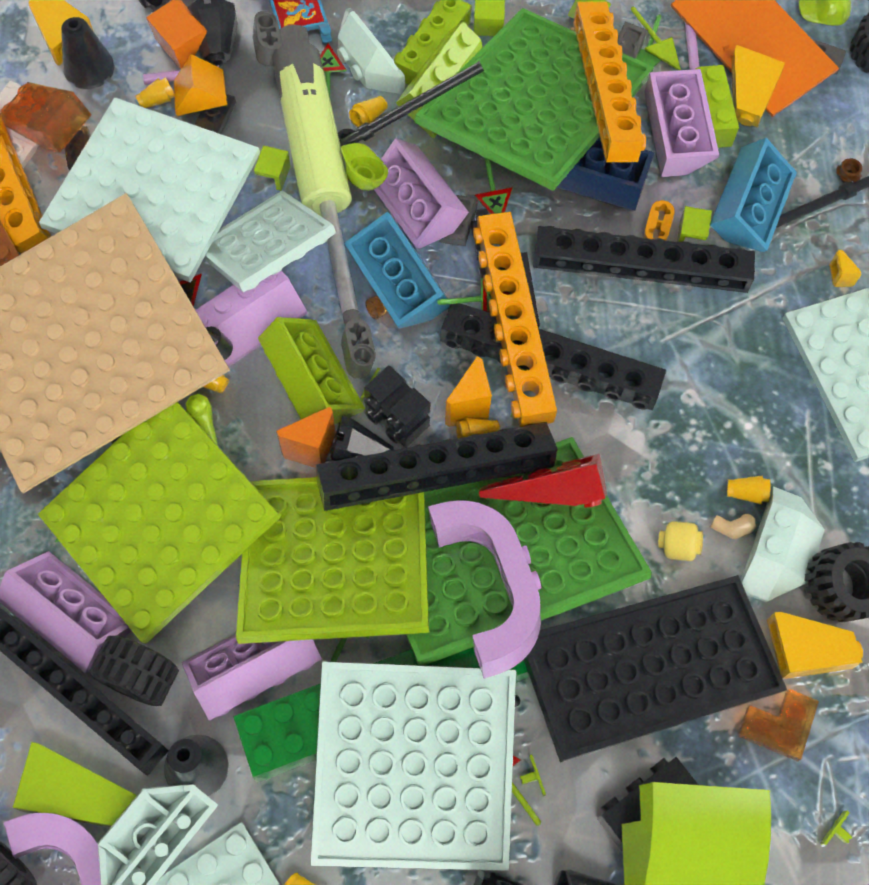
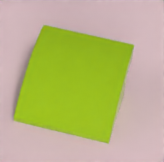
M658 782L639 785L641 821L622 824L624 885H765L771 841L770 790Z

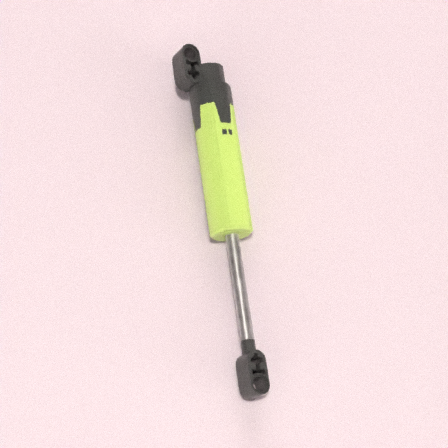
M260 11L254 17L252 35L256 58L260 64L274 67L301 203L332 223L336 234L328 238L327 244L345 325L341 346L348 374L355 379H364L371 372L376 353L370 327L364 320L360 319L337 214L350 205L352 198L343 155L340 151L341 146L320 52L314 45L310 44L307 28L301 25H288L279 29L277 18L273 13ZM360 359L363 360L365 363H359L356 360Z

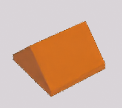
M172 0L146 17L156 41L181 70L190 54L196 55L207 33L206 28L191 14L182 0Z
M331 407L276 431L283 457L316 468V464L326 462L336 433Z

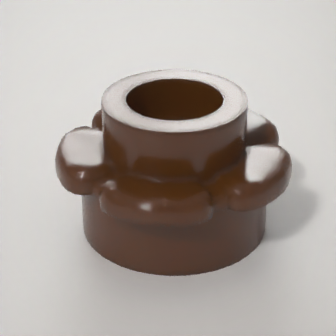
M845 159L836 168V174L845 183L849 181L856 182L862 177V164L856 159Z

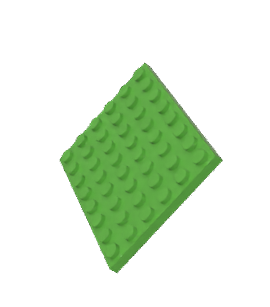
M522 8L459 72L478 61L482 64L484 71L427 103L415 115V123L554 191L600 137L576 32ZM622 53V61L626 62L627 65L626 76L628 80H631V95L634 97L646 83L649 73L653 72L654 67Z
M573 437L555 443L558 448L555 466L548 469H551L553 472L562 466L561 463L584 457ZM535 471L425 492L429 633L405 634L417 664L425 666L474 647L472 635L499 627L509 618L513 610L492 553L485 546L471 541H462L439 547L431 525L428 506L448 501H472L496 510L510 522L517 534L521 547L526 545L531 558V564L528 565L531 572L536 571L540 579L541 589L538 592L542 621L651 579L652 572L608 496L606 495V499L601 500L602 504L590 508H584L583 504L571 506L480 498L479 490L484 485L515 476H522L523 480L529 479L528 475Z

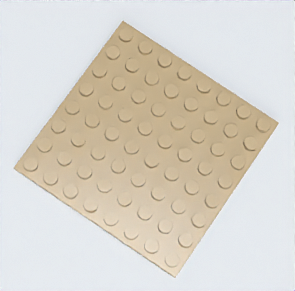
M127 193L0 266V451L23 494L230 371Z

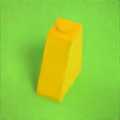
M30 0L28 2L55 63L60 66L62 64L61 26L63 22L72 17H80L93 30L90 19L64 0Z
M736 45L732 58V91L736 117L742 125L758 127L781 76L785 62Z
M774 612L766 620L778 668L783 679L849 670L862 663V645L858 640L856 641L853 631L784 612Z

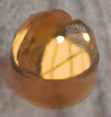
M378 295L366 300L367 311L373 319L377 320L387 314L388 311Z

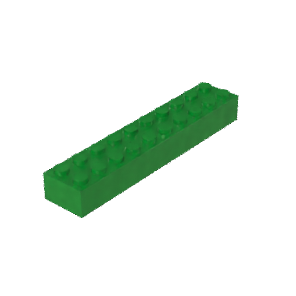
M474 647L425 665L480 668ZM412 649L373 663L418 665ZM524 660L511 668L516 670V683L530 678ZM321 683L233 716L252 776L257 783L316 761Z

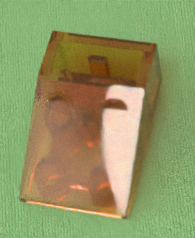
M31 82L22 85L18 89L17 95L11 102L3 106L0 113L6 127L40 147L58 153L65 148L92 115L74 92Z

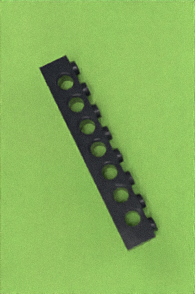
M538 226L533 268L748 293L754 281L755 251L745 250L744 248H724L712 244H692L687 241H665L661 238L647 239L634 235L622 236L613 235L608 232L596 233L581 229L570 230L555 226Z
M461 303L451 304L441 327L440 341L451 348H462L471 351L478 357H490L501 363L500 349H503L502 344L492 340L495 339L494 324H497L496 316H491L489 312ZM538 328L544 356L552 355L556 357V360H549L545 357L549 377L558 383H569L578 386L579 389L586 392L594 391L603 394L606 398L613 401L621 400L630 403L635 408L641 410L649 409L653 411L667 371L666 369ZM467 330H474V331H476L477 333H476V334H469V333H467L466 331H467ZM514 340V341H512L514 344H517V345H522V344H524V343H523L522 341H520V340ZM579 364L583 369H576L572 365ZM525 365L518 366L520 368H523L525 371L530 370V368ZM599 373H607L610 377L604 378ZM632 381L636 383L637 386H629L626 382Z
M547 422L529 424L518 428L501 429L491 433L473 434L469 437L452 440L446 439L436 443L419 444L409 448L386 450L381 453L358 455L354 458L316 464L317 485L324 511L532 472L542 468H553L558 448Z
M0 608V651L136 768L148 776L169 750Z

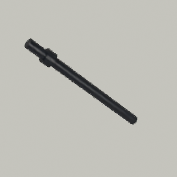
M478 61L375 121L357 127V131L341 139L342 145L369 140L375 136L374 133L482 73L484 71L482 64Z
M869 176L856 182L849 181L842 184L838 190L781 214L776 228L841 199L847 200L856 196L857 192L869 187Z

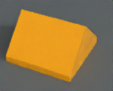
M190 54L174 79L176 115L181 116L227 105L223 69Z
M478 356L446 400L445 425L449 427L456 426L457 421H463L464 417L489 419L492 394L483 360Z

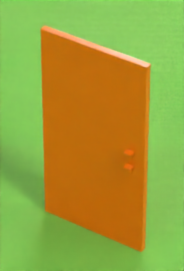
M675 0L671 3L672 9L694 30L696 35L731 73L732 58L736 45L785 62L781 76L765 109L771 117H774L839 69L775 0Z

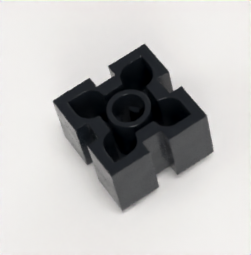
M390 365L364 387V396L366 398L364 400L365 414L367 418L375 425H384L387 428L385 431L386 435L394 443L397 444L399 442L407 448L430 426V416L428 414L430 413L431 402L415 388L409 387L406 384V380Z

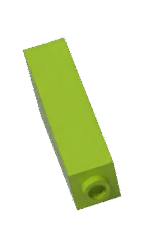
M31 742L13 808L32 814H57L73 821L111 828L137 795L43 745Z

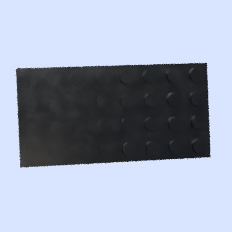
M739 575L540 630L534 647L523 659L560 763L777 695L787 690Z

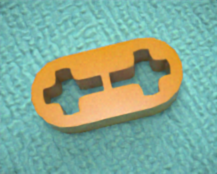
M660 200L653 203L643 238L655 239L653 238V233L657 229L660 230L658 238L667 241L675 209L670 202ZM659 211L665 212L663 220H658Z

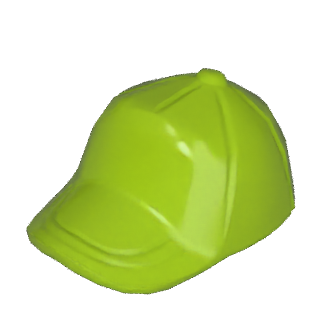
M850 0L799 1L800 14L806 21L831 26L842 25L849 19L852 5Z
M361 143L341 146L340 151L346 163L347 178L355 187L370 191L378 188L388 176V168L368 146Z

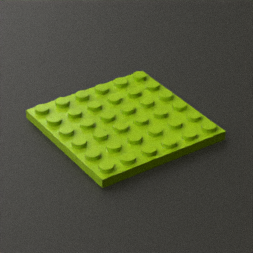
M179 402L124 433L38 513V516L140 642L145 644L281 517L278 511Z
M317 477L250 481L278 511L281 517L242 553L236 629L238 644L429 633L425 492L324 511L317 485Z

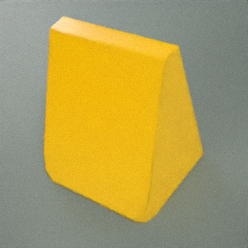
M838 250L829 264L832 283L834 287H853L860 278L861 271L843 250Z

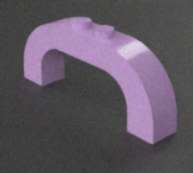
M448 501L428 506L431 525L439 547L462 541H471L485 546L494 556L513 610L509 618L499 627L472 635L474 652L483 678L503 673L519 664L530 653L540 632L541 610L538 590L541 589V583L537 572H531L528 565L531 564L528 548L526 545L521 547L517 534L510 522L499 512L486 505L472 501Z
M51 813L27 814L3 822L12 855L15 859L38 850H58L69 856L76 865L81 885H101L98 844L92 835L77 822Z

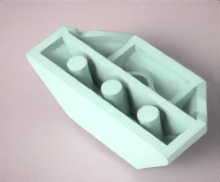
M350 7L347 8L338 34L339 49H337V55L339 59L350 67L355 80H360L365 88L402 94L405 91V75L395 65L393 59L355 11Z
M776 487L772 488L770 500L767 502L741 579L748 596L768 602L808 583V581H804L805 574L810 573L807 566L808 563L813 562L812 557L818 553L825 529L801 497Z
M193 784L143 788L97 843L101 885H155L218 804Z

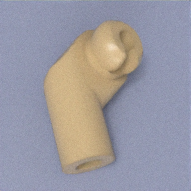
M744 514L742 517L731 522L716 515L710 528L731 539H738L751 534L756 527V521L750 514Z

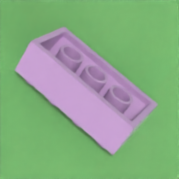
M701 69L650 72L644 93L661 177L688 175L717 159L719 151Z
M395 138L381 158L388 168V176L374 190L414 246L421 249L454 233L469 212L420 148L415 144Z
M282 270L277 274L270 275L259 282L255 288L244 293L235 285H232L196 309L205 327H216L232 342L233 351L225 359L228 367L261 346L258 337L276 317L300 319L308 314L289 278Z
M49 551L5 572L0 585V603L84 673L90 670L107 636L126 638L132 631L99 591Z
M236 634L182 662L192 690L210 721L215 717L227 714L235 706L256 698L259 693L268 688L282 684L290 676L311 668L314 663L322 660L313 640L238 644Z

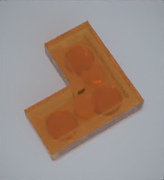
M788 689L785 692L778 716L750 705L746 709L738 737L798 762L802 759L819 701Z

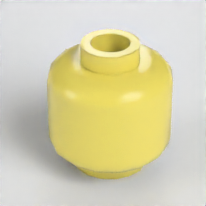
M671 521L666 526L665 531L660 530L658 547L664 549L665 556L670 560L693 561L696 555H701L703 531H698L695 523Z

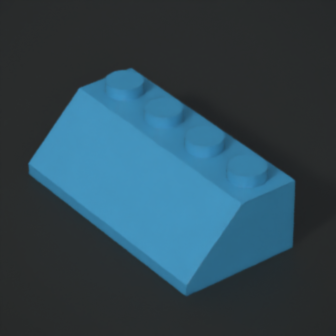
M767 138L741 147L710 223V226L726 242L761 252L768 250L797 174L796 170Z
M389 212L383 214L344 243L399 329L431 321L450 307L451 304L439 305L437 303L439 299H448V297L398 222Z

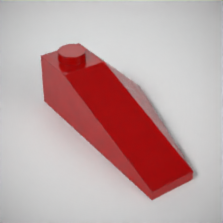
M600 454L563 462L561 463L562 466L553 472L551 469L546 468L536 470L529 474V479L523 480L522 476H515L484 485L479 490L480 498L571 506L583 504L584 508H590L602 504L601 500L606 499L607 491Z

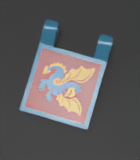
M269 0L273 14L277 18L279 29L288 25H301L307 28V31L319 29L322 43L332 42L331 28L321 0Z

